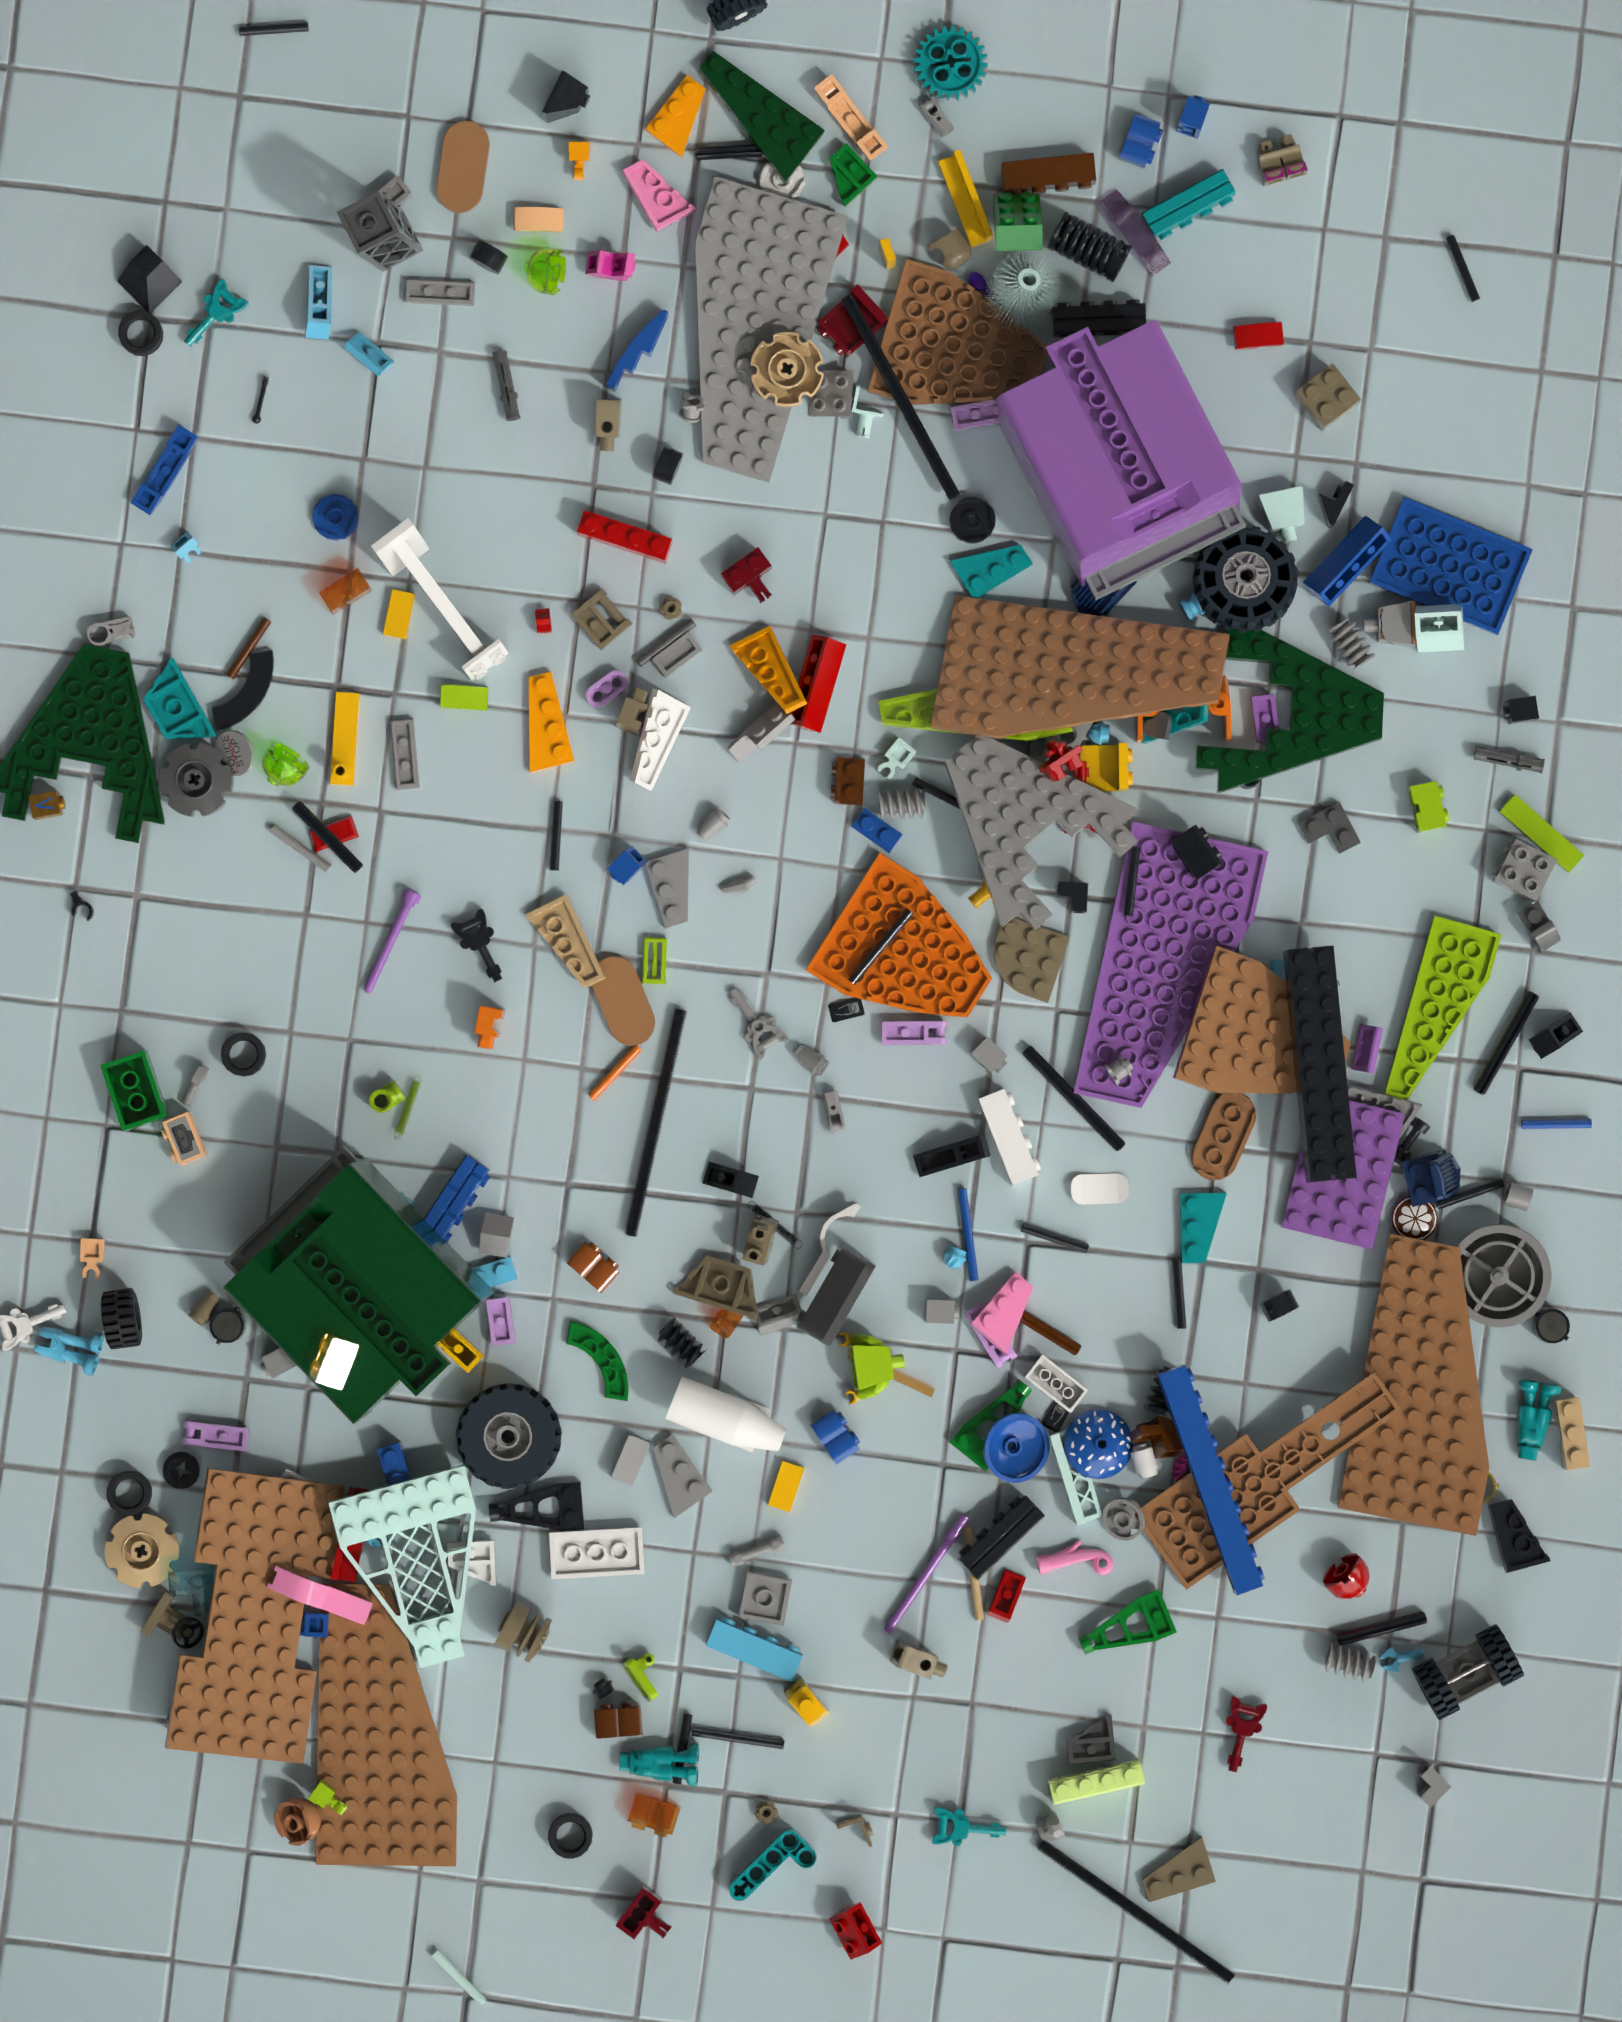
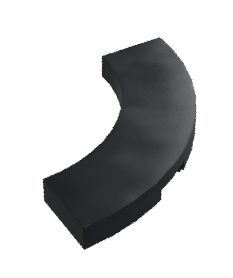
M273 650L250 654L249 675L241 691L227 703L212 708L216 731L230 728L242 722L262 703L273 678Z

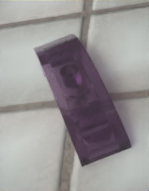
M1117 189L1098 202L1110 221L1114 222L1128 243L1132 245V248L1139 256V260L1152 277L1171 264L1146 224Z

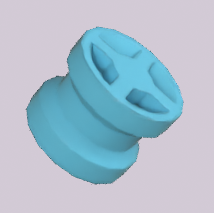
M1194 593L1191 594L1189 599L1179 601V605L1188 621L1193 620L1194 616L1206 613L1205 611L1203 612Z

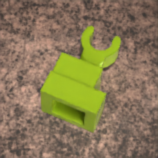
M323 1779L318 1782L308 1797L311 1802L318 1804L323 1809L328 1804L340 1815L348 1807L345 1803L333 1797L336 1790Z

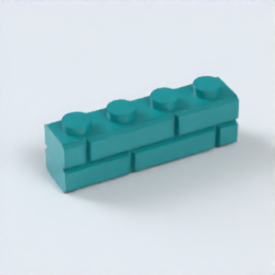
M1221 169L1142 212L1141 218L1154 240L1157 238L1164 240L1173 234L1172 230L1180 227L1184 229L1193 223L1192 219L1200 215L1201 218H1204L1213 213L1212 208L1219 204L1221 207H1225L1233 202L1232 197L1235 196L1236 191L1224 169Z

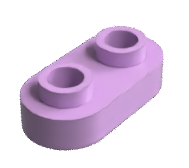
M617 670L608 673L588 688L586 692L587 702L594 708H601L607 705L627 689L628 679L626 675ZM614 679H619L621 681V685L619 687H614L612 685ZM597 692L602 694V699L599 701L594 699V694Z

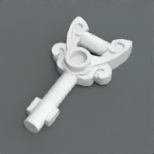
M55 1304L48 1307L49 1310L29 1317L26 1313H21L20 1309L17 1308L12 1309L10 1315H0V1329L5 1340L2 1350L4 1352L8 1351L20 1341L25 1344L30 1342L31 1336L29 1334L33 1333V1326L51 1318L53 1321L62 1318V1314L67 1313L65 1305L58 1306ZM10 1321L17 1328L15 1337H13L8 1324Z

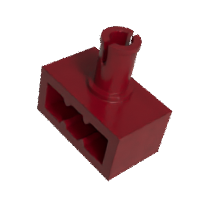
M759 547L721 573V578L734 595L744 588L750 587L760 603L765 601L761 592H763L767 599L772 596V593L769 592L760 579L772 569V565Z
M645 1885L642 1886L615 1925L634 1940L643 1927H649L660 1935L661 1938H664L672 1927L655 1915V1911L663 1898Z

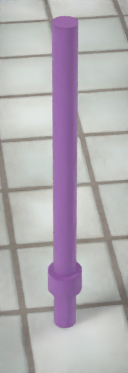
M961 1514L952 1529L949 1528L944 1536L946 1538L884 1627L886 1632L891 1634L953 1542L956 1543L961 1536L960 1532L969 1520L967 1516Z

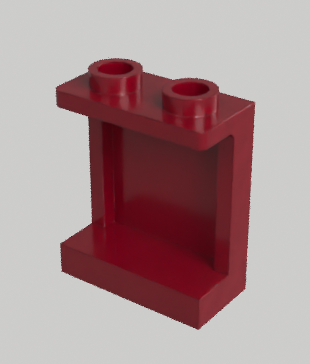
M858 284L851 289V293L848 295H853L873 334H875L888 323L889 318ZM842 301L822 319L819 318L817 320L818 328L816 330L824 339L829 338L834 343L832 348L839 356L844 354L848 359L864 344Z

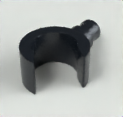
M77 891L70 893L74 904L72 908L73 917L76 916L78 908L85 905L89 909L87 921H90L94 916L92 905L82 901Z

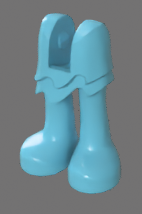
M44 1327L38 1330L37 1335L52 1340L50 1347L35 1344L34 1351L57 1362L65 1363L66 1360L79 1364L83 1367L86 1375H94L99 1363V1356L68 1350L66 1345L100 1354L104 1341L103 1333L98 1332L94 1333L91 1337H81L65 1333L63 1330Z

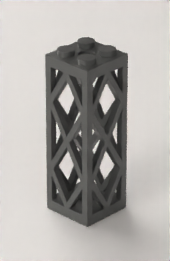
M379 190L337 212L357 253L382 272L424 251L403 209Z

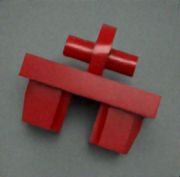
M1051 740L1048 742V751L1045 752V756L1050 759L1038 766L1040 773L1047 772L1052 782L1066 776L1061 766L1064 763L1069 771L1082 766L1083 764L1078 755L1083 751L1080 745L1074 748L1071 746L1065 748L1066 744L1064 741L1058 743L1055 740Z

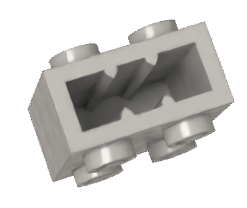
M1514 839L1512 843L1507 842L1502 852L1505 855L1502 863L1497 862L1491 875L1495 877L1492 882L1532 902H1536L1557 859L1518 839Z

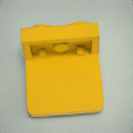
M1118 743V745H1084L1081 747L1083 751L1080 753L1081 761H1087V767H1089V777H1086V784L1102 792L1128 791L1129 785H1133V772H1128V762H1132V748H1128V743Z

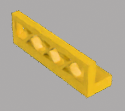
M961 150L954 151L953 156L938 161L970 247L973 248L993 240V233Z

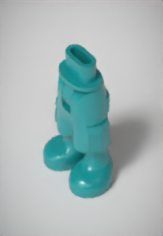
M1519 1379L1518 1387L1523 1390L1524 1404L1518 1405L1517 1412L1518 1458L1536 1461L1537 1453L1541 1451L1547 1428L1551 1424L1553 1411L1548 1408L1550 1400L1553 1396L1561 1393L1562 1387L1541 1382L1539 1405L1535 1408L1534 1400L1539 1382Z
M691 1743L687 1750L674 1752L672 1746H658L652 1749H633L631 1752H620L619 1770L629 1771L630 1774L652 1777L658 1781H671L673 1777H678L686 1780L689 1786L697 1787L698 1766L674 1767L672 1763L698 1764L699 1743Z

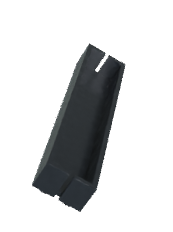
M1334 945L1312 947L1310 949H1288L1283 951L1305 1180L1306 1183L1357 1178Z

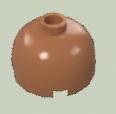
M295 1797L278 1805V1811L274 1814V1822L282 1838L286 1837L290 1840L288 1843L291 1845L300 1846L315 1837L320 1829L321 1817L313 1802L306 1798Z

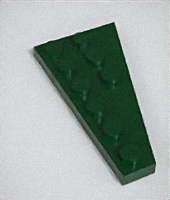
M712 51L699 68V72L713 91L718 93L724 101L726 108L729 112L733 113L738 124L756 148L761 150L767 158L769 165L772 169L776 170L785 185L823 136L825 130L722 56Z

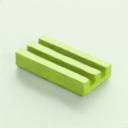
M644 937L642 984L666 985L667 938ZM648 942H653L652 979H647ZM658 943H662L661 979H657Z

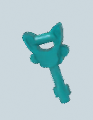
M224 279L219 280L213 295L208 294L204 297L208 315L195 329L191 328L186 333L188 337L184 342L190 347L194 342L198 344L203 338L201 336L203 332L215 320L221 323L224 320L227 323H232L234 321L233 314L242 311L249 305L246 299H237L227 290V284ZM219 298H224L231 307L222 306Z
M934 1807L935 1814L938 1817V1832L932 1839L933 1844L939 1845L952 1840L953 1845L959 1846L962 1844V1839H966L969 1833L990 1834V1837L999 1838V1835L1006 1836V1826H1000V1823L991 1822V1825L970 1824L968 1817L964 1816V1811L960 1808L955 1809L953 1813L942 1807ZM948 1819H952L954 1825L951 1834H947Z

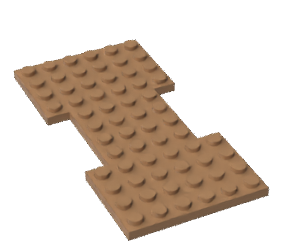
M207 1468L193 1561L215 1564V1573L202 1657L182 1654L178 1656L165 1741L166 1749L303 1764L317 1675L316 1670L295 1668L304 1603L273 1591L266 1586L267 1583L272 1584L277 1574V1571L273 1570L275 1565L308 1579V1576L331 1579L337 1536L328 1502L343 1498L345 1486Z

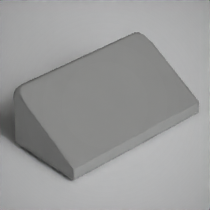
M796 1294L757 1307L758 1318L756 1322L761 1335L798 1324L795 1321L801 1312V1307Z
M629 1434L611 1478L633 1486L650 1442Z

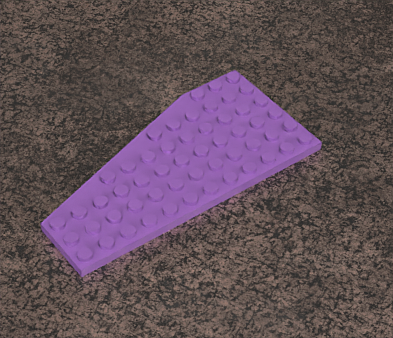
M1132 822L1130 833L1138 840L1134 846L1140 847L1133 917L1124 916L1130 849L1125 853L1073 1093L1142 1108L1188 1031L1214 946L1234 952L1254 920L1269 851L1209 838L1207 841L1210 846H1216L1221 853L1222 858L1220 861L1222 863L1195 881L1170 844L1172 840L1183 832ZM1118 1056L1122 1059L1127 1057L1134 1068L1131 1070L1132 1076H1126L1119 1081L1120 1084L1116 1085L1104 1066L1106 1064L1109 1066L1117 1061Z

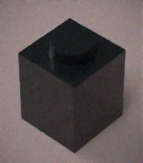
M1536 695L1509 699L1505 702L1506 706H1503V716L1505 720L1508 719L1509 725L1539 719Z

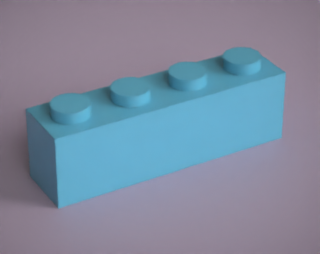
M722 1617V1620L716 1619L706 1643L707 1647L788 1681H793L803 1654L799 1653L800 1648L791 1644H787L784 1647L777 1644L778 1639L769 1635H765V1638L756 1635L757 1630L748 1626H744L741 1629L734 1626L736 1622L729 1618Z

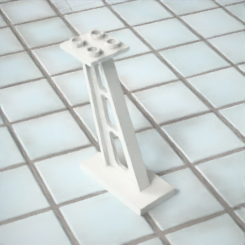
M409 518L371 545L392 576H395L405 567L410 571L474 656V658L462 666L471 681L475 678L477 680L482 678L488 672L487 669L493 665L501 664L506 659V655L509 653L499 639L487 648L483 646L418 558L427 552L429 547Z

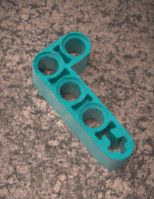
M787 1828L783 1830L732 1880L729 1888L730 1896L736 1901H743L748 1898L789 1856L802 1868L812 1867L817 1858L815 1849L795 1829ZM793 1834L796 1837L795 1844L791 1846L786 1845L783 1842L784 1836ZM774 1850L779 1853L780 1858L778 1861L770 1862L767 1859L766 1855L769 1851ZM801 1852H811L813 1855L812 1860L809 1862L801 1861L799 1857ZM753 1867L762 1869L763 1875L760 1878L756 1879L750 1875V1870ZM745 1875L750 1883L744 1887V1894L741 1892L736 1894L735 1885L741 1886L745 1882V1878H743Z

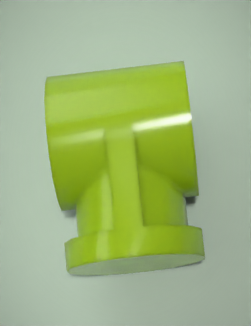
M392 1080L370 1095L369 1104L374 1111L385 1113L404 1101L406 1097L395 1080ZM379 1095H385L388 1099L387 1105L383 1108L377 1107L375 1099Z

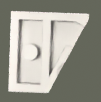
M494 1540L472 1541L468 1575L485 1581L492 1586H496ZM466 1541L447 1543L448 1550L466 1546ZM465 1552L448 1556V1566L455 1570L463 1571Z

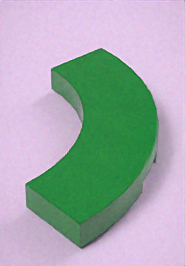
M570 1321L566 1344L585 1351L596 1361L604 1378L605 1398L628 1401L627 1373L616 1349L596 1330Z

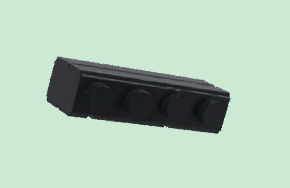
M1138 299L1127 300L1126 304H1117L1115 300L1103 301V305H1094L1092 301L1080 302V306H1071L1069 302L1057 303V307L1052 309L1053 338L1068 337L1086 327L1089 328L1092 336L1124 335L1146 324V304L1140 303Z
M1026 1495L1023 1497L1016 1496L1008 1504L1011 1508L1005 1514L1002 1511L992 1519L994 1524L988 1530L984 1527L976 1534L975 1538L977 1540L971 1546L966 1544L958 1552L960 1557L957 1558V1561L975 1580H979L1045 1517L1041 1510Z

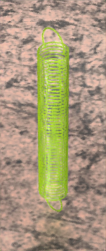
M414 1081L409 1089L410 1093L403 1107L404 1112L395 1130V1133L397 1131L402 1136L405 1131L404 1127L409 1120L408 1116L413 1109L412 1105L416 1100L414 1097L419 1091L418 1086L420 1082Z

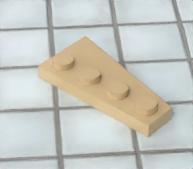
M564 895L525 914L584 988L606 979L568 895Z

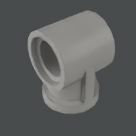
M1510 1182L1504 1194V1204L1527 1211L1532 1199L1533 1189Z

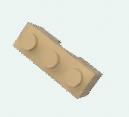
M1580 1397L1553 1400L1556 1423L1559 1426L1561 1435L1560 1451L1563 1469L1572 1470L1590 1467Z

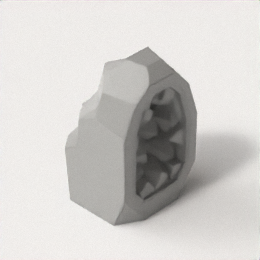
M1051 1813L1038 1819L1036 1827L1041 1839L1049 1842L1065 1836L1056 1813Z

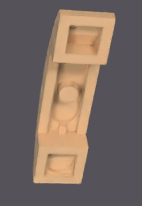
M833 74L814 87V90L829 112L869 161L888 148V145L881 136L871 127L847 96L846 91Z

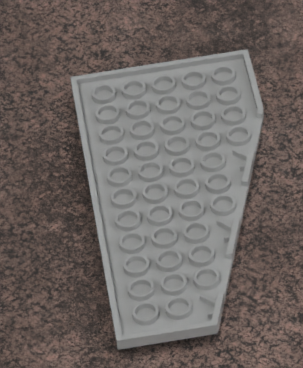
M716 176L695 242L700 396L705 399L703 402L705 407L701 411L703 463L769 483L791 407L776 406L774 397L770 396L767 399H763L758 394L751 380V375L757 372V369L750 365L751 359L758 345L762 341H765L767 344L772 343V336L776 333H798L800 335L799 340L802 343L812 340L848 216ZM784 364L781 372L790 375L793 367H788Z

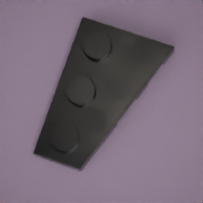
M1512 1499L1488 1505L1505 1573L1551 1561L1539 1545L1540 1543L1536 1536L1532 1534L1527 1526V1522Z

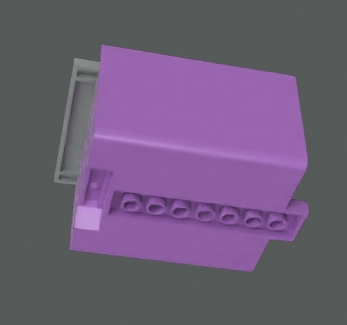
M1157 320L1150 321L1099 347L1088 327L1046 347V352L1054 369L1001 394L997 398L999 426L1081 587L1086 585V580L1095 600L1246 527L1239 512L1241 482Z

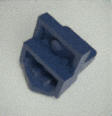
M1076 579L1070 586L1072 589L1071 596L1078 612L1105 617L1137 581L1095 600L1086 580V585L1081 587L1078 579Z
M1445 1149L1401 1161L1412 1207L1450 1198L1460 1188L1461 1168L1453 1154L1446 1153Z

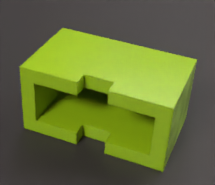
M1437 781L1407 788L1411 806L1416 805L1417 813L1413 815L1417 833L1447 826L1446 822L1449 821V814L1447 808H1443L1441 799H1444L1442 785L1438 786Z

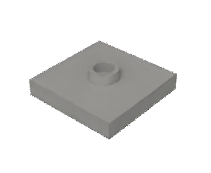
M746 1571L738 1617L784 1626L792 1579Z

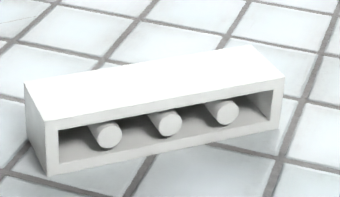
M1005 1089L979 1098V1104L1011 1185L1013 1186L1038 1176L1037 1171L1041 1168L1036 1156L1032 1158L1028 1150L1032 1148L1028 1135L1023 1136L1020 1127L1024 1126L1019 1113L1014 1114L1011 1107L1015 1105L1011 1092L1006 1093Z

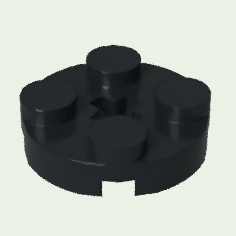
M967 497L960 500L954 506L949 518L952 533L959 541L968 544H977L991 536L996 523L993 508L978 497ZM971 514H974L975 518H979V522L974 527L966 523Z

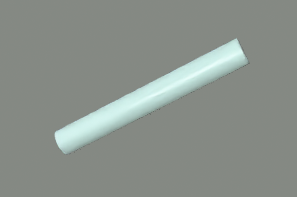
M439 1950L431 1956L480 2006L487 2000Z

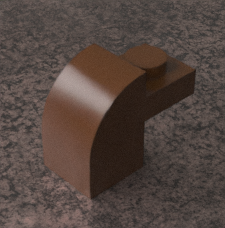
M1156 1416L1149 1422L1138 1424L1136 1429L1129 1433L1131 1443L1151 1441L1155 1459L1176 1457L1183 1452L1174 1423L1167 1417Z

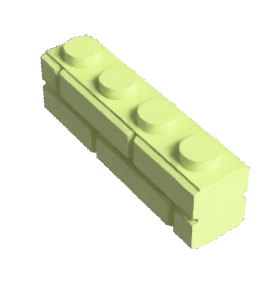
M1134 1759L1108 1765L1106 1768L1099 1767L1061 1776V1778L1048 1779L1055 1805L1143 1785L1145 1780L1140 1760Z

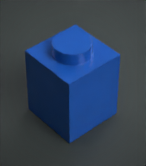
M630 846L621 853L607 870L616 882L624 885L648 861L633 846Z

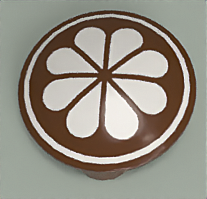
M1409 1196L1405 1197L1395 1205L1392 1211V1227L1400 1236L1425 1240L1436 1229L1438 1222L1437 1211L1432 1203L1412 1207Z

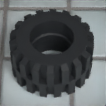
M132 1288L103 1292L101 1297V1317L108 1346L112 1350L139 1346L142 1340V1322L136 1293Z

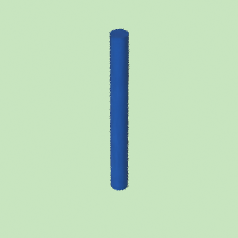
M967 1188L957 1189L965 1250L967 1252L969 1280L978 1281Z

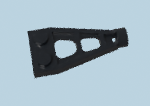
M581 1482L557 1483L501 1503H489L490 1522L501 1520L556 1530L584 1529ZM556 1497L559 1501V1516L556 1518L542 1516L538 1510L541 1500ZM529 1501L533 1503L534 1515L532 1517H519L516 1515L515 1506L517 1504ZM499 1507L503 1509L502 1516H499Z

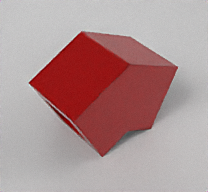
M549 608L535 610L537 633H551L552 625Z

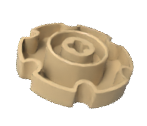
M780 332L773 334V342L767 344L765 341H762L754 351L751 359V367L757 369V372L751 375L754 388L763 399H767L770 396L774 397L776 406L794 407L801 405V397L807 395L809 398H812L819 390L823 381L824 373L819 372L817 369L819 365L823 364V358L819 349L811 340L802 343L799 340L800 335L798 333ZM784 364L788 367H793L790 375L781 372Z
M144 1513L141 1520H137L134 1515H130L115 1524L110 1531L114 1535L113 1541L105 1542L104 1553L108 1568H116L118 1570L116 1579L134 1588H141L144 1581L149 1582L150 1586L153 1587L165 1581L173 1573L174 1568L171 1566V1561L179 1560L180 1543L176 1533L170 1534L167 1532L169 1523L154 1514ZM145 1545V1550L148 1553L140 1556V1551L137 1550V1547Z

